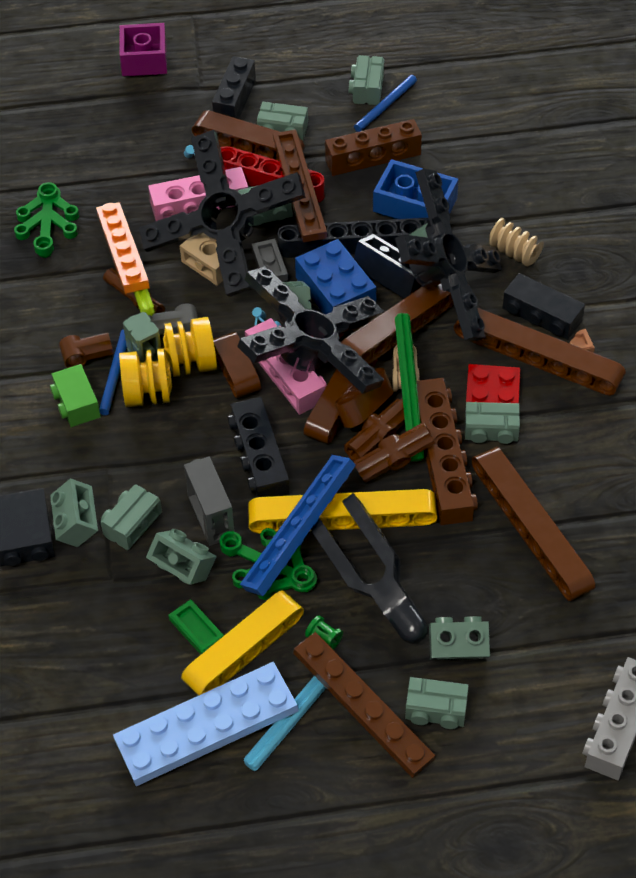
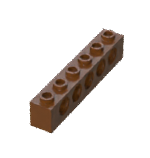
M444 378L417 381L420 420L421 423L424 422L436 442L425 449L424 454L432 490L435 493L440 525L473 521V512L478 509L476 494H471L470 488H472L471 473L465 470V466H467L466 452L460 449V445H462L461 431L455 428L457 423L456 410L450 407V403H452L450 387L446 388Z

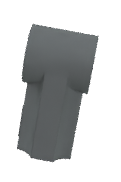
M181 304L174 311L154 313L152 316L148 315L151 322L159 329L160 335L164 334V324L171 323L173 333H178V321L182 322L185 332L190 331L191 319L198 318L197 309L192 304Z

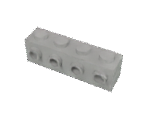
M627 657L624 667L619 665L612 681L617 683L614 691L608 689L603 702V706L607 707L604 715L598 713L593 726V730L597 731L594 739H587L582 753L587 756L586 768L618 781L636 738V660Z

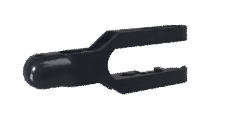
M352 493L342 502L386 566L384 576L379 582L367 584L352 561L337 545L339 544L338 540L325 527L321 517L313 525L311 531L348 587L356 593L373 598L399 636L407 643L417 644L426 637L428 626L400 584L401 559L364 505Z

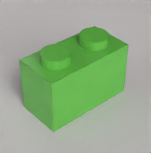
M81 364L51 373L54 383L50 385L54 400L59 399L60 403L57 405L62 419L67 418L70 427L100 418L97 399Z

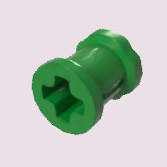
M320 615L310 622L305 632L307 638L316 632L333 650L337 647L343 636L342 630L339 628L335 630L329 626Z

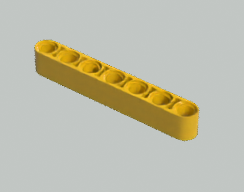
M428 489L354 493L379 528L430 525L436 522L438 518L435 493ZM336 493L333 500L320 515L321 521L328 530L360 529L342 502L352 493ZM303 495L258 497L250 500L248 503L249 529L254 533H261L262 530L271 528L277 533Z

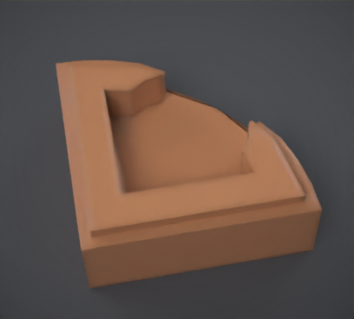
M587 330L578 331L570 341V344L594 353L595 347Z

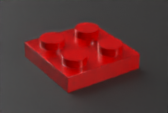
M469 364L466 402L519 403L520 368Z

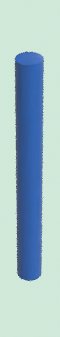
M410 75L359 120L354 125V129L357 132H361L417 82L416 77Z
M124 329L121 330L100 404L99 413L102 415L109 414L121 371L119 353L126 352L127 349Z

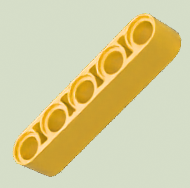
M285 591L277 592L190 663L183 671L181 679L198 695L225 684L301 619L304 609Z

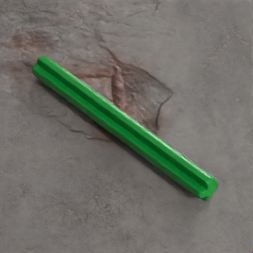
M399 313L395 317L405 428L408 431L419 425L421 420L410 316L407 313ZM424 450L411 457V461H422Z

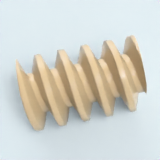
M500 218L491 230L490 246L498 248L501 253L506 252L508 257H514L517 262L522 261L524 266L532 265L542 252L544 242H540L537 245V236H533L528 240L530 235L528 231H525L520 236L521 227H516L513 230L514 225L511 222L504 227L505 219Z

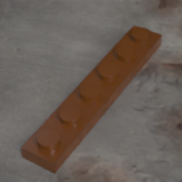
M295 129L273 133V142L283 176L296 172L301 176L306 198L292 202V207L302 241L309 242L326 239L327 230L297 131Z
M316 632L294 648L293 654L412 778L434 761L435 755Z

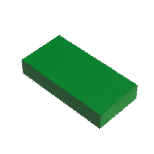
M191 599L168 615L171 623L200 655L224 636Z

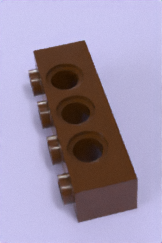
M411 119L325 140V161L332 176L389 163L391 159L397 161L421 155L422 134L415 120Z

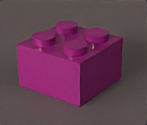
M164 23L120 25L122 76L167 74V44Z

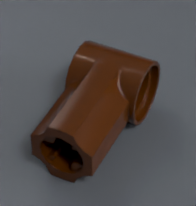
M108 333L83 339L76 335H69L59 342L63 361L67 368L79 364L84 366L87 360L113 354Z

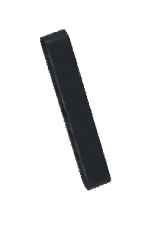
M429 218L325 223L327 238L309 242L302 241L298 224L285 225L277 233L278 248L281 256L295 258L338 239L351 255L355 254L358 241L372 234L398 248L395 240L396 237L403 234H411L427 224Z

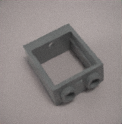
M209 456L184 464L188 498L209 546L220 543V537L225 532L234 531L232 505Z

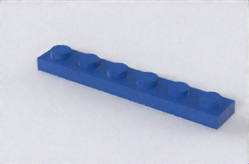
M336 455L330 457L240 583L246 591L264 596L271 588L274 580L287 565L293 553L302 544L305 536L313 525L317 523L322 512L333 500L334 495L356 466L350 458Z

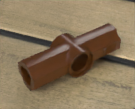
M403 398L396 399L379 415L376 413L370 415L364 422L362 430L344 445V451L353 462L377 449L383 439L396 435L397 430L405 424Z
M422 422L401 435H391L383 439L377 449L354 461L355 467L363 481L367 483L388 470H397L406 466L411 461V457L434 445L436 442L426 424Z

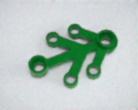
M47 182L40 185L37 197L16 210L18 221L24 222L14 228L15 236L18 240L29 238V231L41 223L40 236L35 238L33 242L35 252L40 257H49L54 251L53 240L50 237L52 222L63 230L65 238L73 239L78 235L76 224L68 222L79 218L78 207L70 205L62 199L60 189L54 183ZM53 204L64 211L66 219L53 210ZM43 205L42 210L31 217V212Z
M266 528L262 530L260 538L263 546L267 547L272 540L265 539L266 536H275L276 531L274 529ZM228 531L220 537V549L227 556L239 555L255 563L262 554L243 545L241 536L237 532ZM301 545L291 556L293 568L286 565L279 573V575L286 578L274 581L264 596L257 595L260 599L267 600L273 596V592L293 588L298 592H307L315 587L317 576L311 567L304 565L301 556ZM250 569L234 571L232 579L235 587L243 588L240 585L242 581L237 580V578L240 576L245 577ZM302 578L307 579V581L303 582L299 580Z

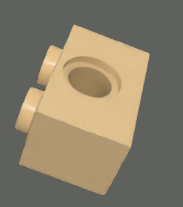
M204 233L188 238L180 245L181 261L218 286L223 279L216 252V239L209 238Z

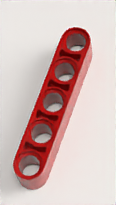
M225 146L220 148L225 170L242 167L247 185L254 187L284 177L278 160L233 147ZM308 169L319 203L325 196L324 176L319 172Z

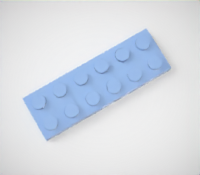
M271 662L115 733L113 737L135 785L138 786L290 716L299 710L275 663Z

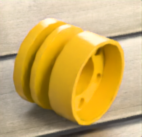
M208 317L191 319L190 331L185 332L182 322L178 321V333L173 334L171 323L164 324V351L170 363L173 377L180 376L179 364L184 365L186 375L190 374L191 362L195 361L200 372L217 370L213 336Z
M164 348L157 349L158 361L152 360L151 350L146 352V362H140L137 351L119 353L125 407L143 405L144 393H149L153 404H157L156 392H162L163 403L170 402L172 380L170 363L165 355Z

